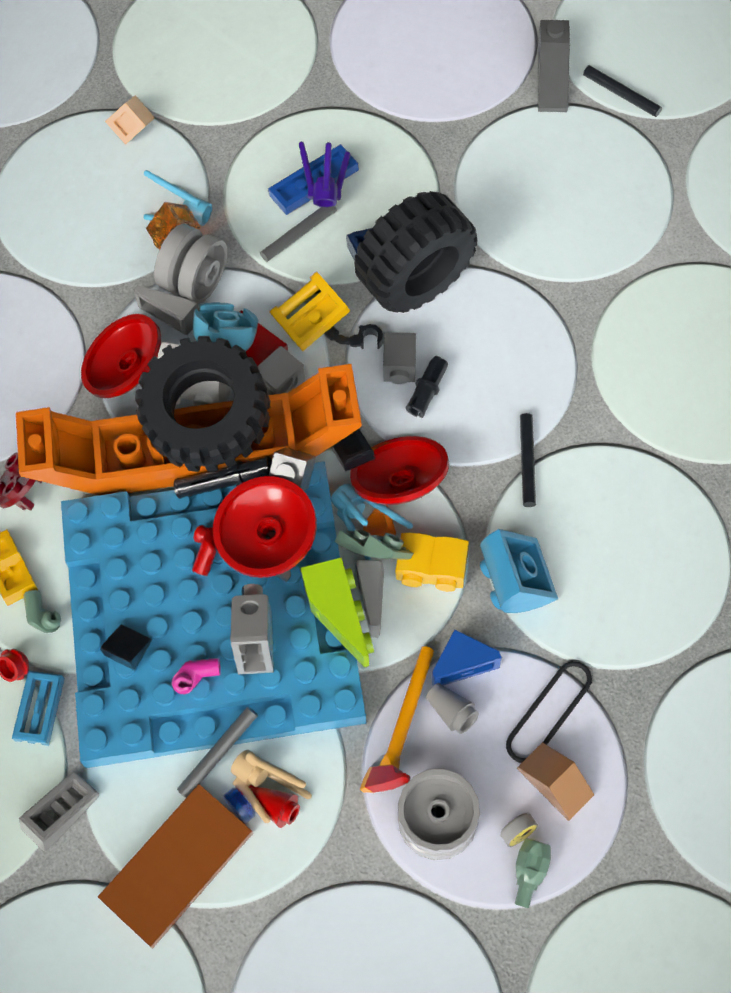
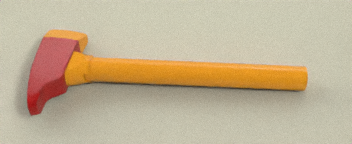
M421 647L387 753L384 755L379 766L369 767L360 787V790L363 792L375 793L392 790L410 781V776L399 770L400 756L434 654V650L430 647Z

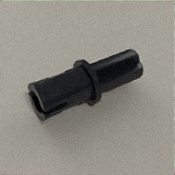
M434 356L430 360L422 378H418L415 382V391L405 407L408 413L415 417H424L433 396L438 395L440 391L438 385L448 367L446 360L439 356Z

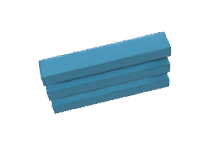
M35 671L28 672L12 735L14 741H27L31 744L41 743L42 745L49 746L65 680L63 675ZM41 680L29 733H25L24 730L36 681ZM50 682H53L41 734H38Z

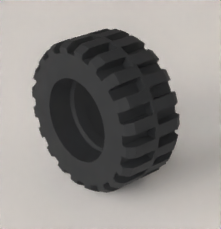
M420 192L415 197L409 196L403 199V202L399 205L395 204L388 209L389 212L386 215L380 216L375 221L374 227L368 229L364 235V241L359 243L354 259L356 276L378 303L388 311L396 313L409 312L410 309H418L422 307V304L433 301L438 294L445 292L448 286L460 277V273L468 267L470 258L476 252L475 246H477L478 241L476 228L447 195L439 192Z
M199 336L198 341L191 342L189 337L179 340L181 345L175 348L168 345L162 349L163 356L159 359L154 356L149 361V373L142 372L138 381L142 389L136 390L135 401L139 406L136 409L138 420L155 449L162 457H167L170 463L178 467L185 464L189 471L199 472L201 466H205L208 472L218 471V465L223 463L229 468L237 464L235 458L242 454L244 458L248 457L253 452L250 445L253 442L260 444L264 437L262 427H268L270 420L268 409L271 408L265 382L252 357H247L245 350L238 345H234L231 348L228 340L217 338L216 342H212L209 336ZM216 381L228 385L233 390L234 401L231 409L222 420L212 426L199 429L187 428L178 424L174 418V410L179 397L189 387L197 383Z

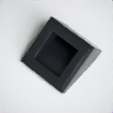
M121 624L102 644L100 650L104 656L135 671L152 639Z

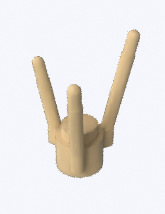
M250 750L240 753L232 764L231 773L237 777L233 785L242 791L265 823H269L271 819L248 787L251 784L258 787L268 776L306 799L312 797L310 792L303 789L306 786L305 781L259 758Z

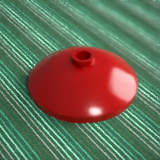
M143 314L127 315L107 326L92 342L84 357L81 367V379L84 387L98 398L121 396L137 387L142 372L149 373L150 371L149 361L154 356L158 358L162 340L159 326L150 317Z
M420 436L393 438L371 447L374 451L375 459L351 469L350 479L354 491L365 500L382 505L404 504L415 501L432 492L447 475L449 459L445 448L435 440Z
M275 476L253 478L235 487L219 505L213 522L214 543L220 556L235 571L258 578L276 576L296 566L309 552L317 530L316 512L307 494L295 483ZM269 531H276L273 538H265Z

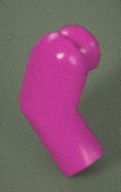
M212 658L185 662L172 679L173 689L179 694H188L203 677L220 676V659Z

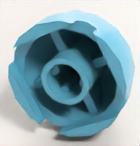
M220 302L204 303L200 306V311L197 309L194 311L193 334L196 341H198L199 336H209L212 342H216L217 338H222L229 341L231 348L234 345H238L246 352L255 339L258 318L254 313L245 308L243 313L233 311V304Z

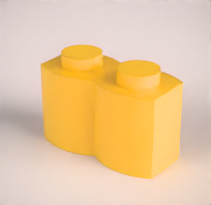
M401 533L400 539L404 541L402 546L414 554L409 560H397L395 569L397 580L402 581V584L409 587L432 584L436 585L437 589L446 592H452L456 588L464 587L469 541L453 537H433L420 533Z

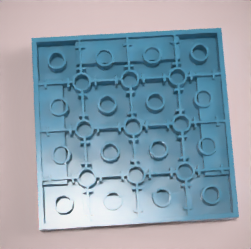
M325 461L314 464L309 488L304 491L311 500L316 512L317 530L315 539L306 556L290 569L291 577L287 582L277 576L258 578L241 574L231 568L218 551H216V556L208 576L192 571L201 543H197L193 539L196 528L199 525H205L207 528L213 527L219 505L230 491L237 487L236 485L194 496L182 497L181 499L176 496L175 490L131 497L125 491L61 501L65 563L69 570L78 692L75 693L79 752L80 762L85 768L211 749L247 706L253 709L258 714V717L234 745L367 724L357 659L311 612L301 573L302 567L340 558L338 544L335 542L337 536ZM247 584L262 586L263 594L268 595L273 629L274 673L238 675L231 647L232 598L242 595V587ZM121 624L152 639L135 671L104 656L100 650L102 644ZM212 658L220 659V676L203 677L188 694H179L173 689L172 679L185 662Z

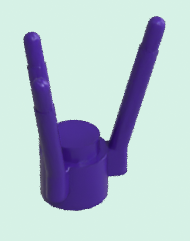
M301 141L299 142V149L308 185V198L313 199V204L319 207L335 206L337 200H341V189L349 164L350 152L346 151L335 184V179L330 177L332 144L327 142L325 146L324 176L318 177L317 182L314 183L305 144Z

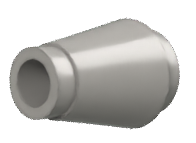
M440 683L435 684L426 695V699L451 731L456 730L459 734H462L478 718L479 713L474 709V703Z

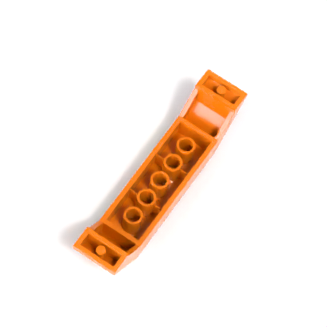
M352 364L318 368L319 373L288 393L269 395L271 408L268 409L270 420L268 427H262L263 439L260 444L253 442L250 445L253 452L248 457L244 458L241 454L235 458V461L241 460L244 463L264 458L265 456H270L273 460L274 452L284 447L318 456L362 427ZM233 401L178 408L174 410V418L178 424L187 428H206L222 420L231 409ZM50 407L16 412L18 465L21 477L95 495H106L125 491L133 493L174 487L175 479L207 472L205 466H201L199 472L189 471L185 464L178 467L170 463L167 457H162L143 431V426L139 422L137 414L89 421L53 412ZM225 463L218 465V469L227 467Z

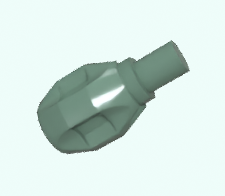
M529 838L524 840L516 861V879H518L516 885H519L515 905L529 908L533 891H537L538 885L540 886L548 872L551 860V846L549 844Z

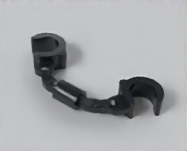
M374 324L360 325L358 334L350 338L339 335V330L334 326L324 333L331 341L334 340L339 344H346L351 347H361V349H364L363 339L367 335H375L377 337V349H380L383 344L382 330Z

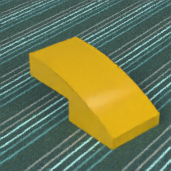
M6 529L0 532V594L7 606L23 599L25 592L38 591V588L15 542Z

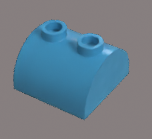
M498 529L483 539L480 548L484 560L480 562V568L483 574L492 581L494 590L491 591L490 598L497 609L505 613H521L543 607L558 600L537 538Z

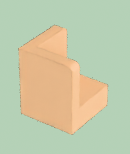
M135 95L105 122L127 144L154 119V116Z

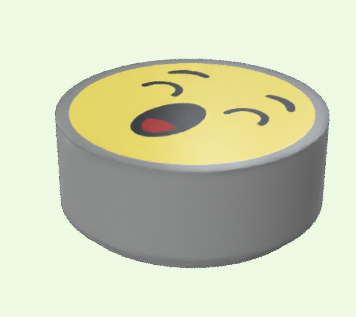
M524 813L510 821L502 829L500 836L508 847H513L528 838L537 829L538 824L530 814Z

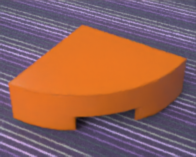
M375 508L367 518L368 525L364 526L363 530L371 535L384 536L385 533H390L396 536L392 519Z

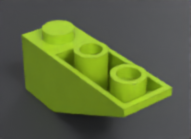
M342 557L302 567V579L311 612L364 667L370 666L369 654L374 653L370 633H362L359 621L365 620L361 601L360 599L354 601L350 590L356 588L352 569L344 568Z

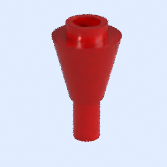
M252 784L248 786L269 815L271 821L279 828L284 827L286 824L290 825L295 821L300 811L297 795L265 787H255ZM238 788L235 789L238 793L244 795Z

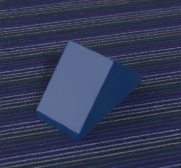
M454 629L432 671V685L440 683L444 686L499 669L502 659L500 651Z

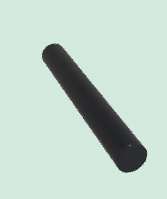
M588 65L584 70L583 76L652 116L657 117L661 112L662 107L594 67Z
M524 413L520 415L522 499L524 507L536 506L533 415Z

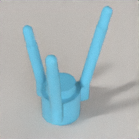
M148 170L144 171L146 177L185 200L181 208V213L185 215V219L145 214L143 216L145 220L176 225L185 223L194 228L196 223L204 226L208 222L212 212L211 203L194 197L182 188L167 182Z
M351 484L340 486L331 497L332 504L338 509L337 515L344 522L348 531L354 532L356 529L350 518H356L363 526L368 525L367 519L362 514L365 509L364 502L406 528H413L411 522L385 505L360 497L354 491ZM364 556L366 560L371 559V557Z

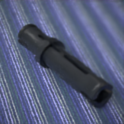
M265 456L264 458L244 463L238 460L236 465L229 468L224 467L214 472L207 471L180 479L177 478L174 480L176 496L181 499L182 497L194 496L234 485L238 486L253 478L269 476L272 459L270 456Z

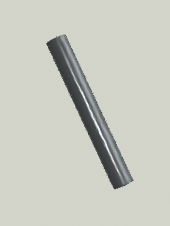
M336 206L320 207L260 252L261 257L266 262L271 260L337 211Z
M248 706L180 784L177 790L181 795L186 798L258 717V714Z

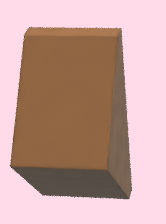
M541 743L517 767L524 777L568 821L594 796L575 762L544 743Z

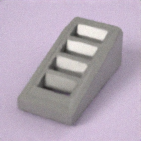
M139 285L133 289L140 309L184 335L188 336L193 330L195 309L200 311L198 303Z
M357 560L355 566L368 629L371 637L378 638L381 629L384 583L382 561Z
M74 770L19 817L21 830L45 852L99 797V793ZM73 787L83 798L77 801L68 790ZM61 798L71 807L68 811L58 803ZM50 809L59 817L57 821H54L47 814ZM40 820L48 829L43 831L36 823Z

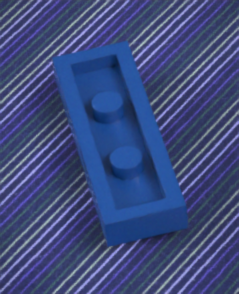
M341 144L331 150L330 177L335 179V184L344 154L347 151ZM325 154L309 163L314 183L317 182L318 177L324 176ZM351 155L344 179L359 171L358 162ZM303 167L268 188L269 196L286 215L312 200L308 198V185Z

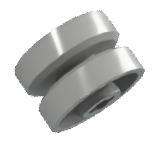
M185 223L177 225L168 234L158 252L154 266L156 285L172 293L179 292L181 297L198 304L203 303L211 296L222 277L227 261L228 251L226 243L209 234L202 235V232Z
M429 769L414 776L403 788L398 801L399 831L406 845L419 856L431 860H443L462 853L472 842L480 816L479 799L472 785L460 774L446 769ZM437 810H441L444 812V816L442 818H435L431 812L436 814Z

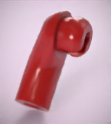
M199 525L194 532L193 539L195 542L201 543L192 571L208 576L217 548L213 539V527L207 528L205 525Z

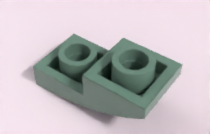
M358 528L354 532L340 530L335 540L340 546L368 557L409 560L414 554L402 546L404 543L402 539L390 533L378 536L371 535Z

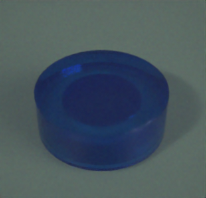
M232 787L223 795L228 806L244 824L255 817L254 809L237 788Z

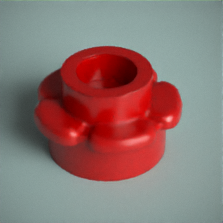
M5 649L0 657V676L8 682L24 679L25 675L29 672L28 658L23 652L16 649Z

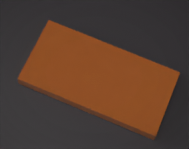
M198 784L98 895V898L153 949L253 835V831Z

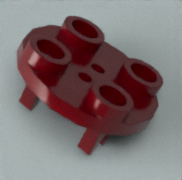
M16 452L6 461L5 468L7 470L0 478V507L4 509L15 504L22 510L27 508L31 511L35 504L26 498L25 495L36 481L42 483V481L21 477L19 474L18 453Z

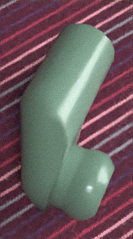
M37 590L25 592L24 603L28 624L44 633H52L58 630L61 616L56 611L52 613L43 609L41 592Z

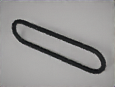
M571 661L565 663L557 671L506 741L507 752L513 760L522 763L526 759L516 756L511 748L516 734L563 672L572 666L579 667L586 673L587 682L542 743L547 745L590 688L592 675L586 665Z

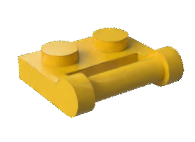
M317 271L309 277L311 280L281 306H275L269 311L302 352L350 312L348 306ZM318 290L321 291L317 296H315L311 301H309L305 306H303L299 311H297L292 317H290L289 319L286 318L302 303H304L308 298H310L314 293H316Z

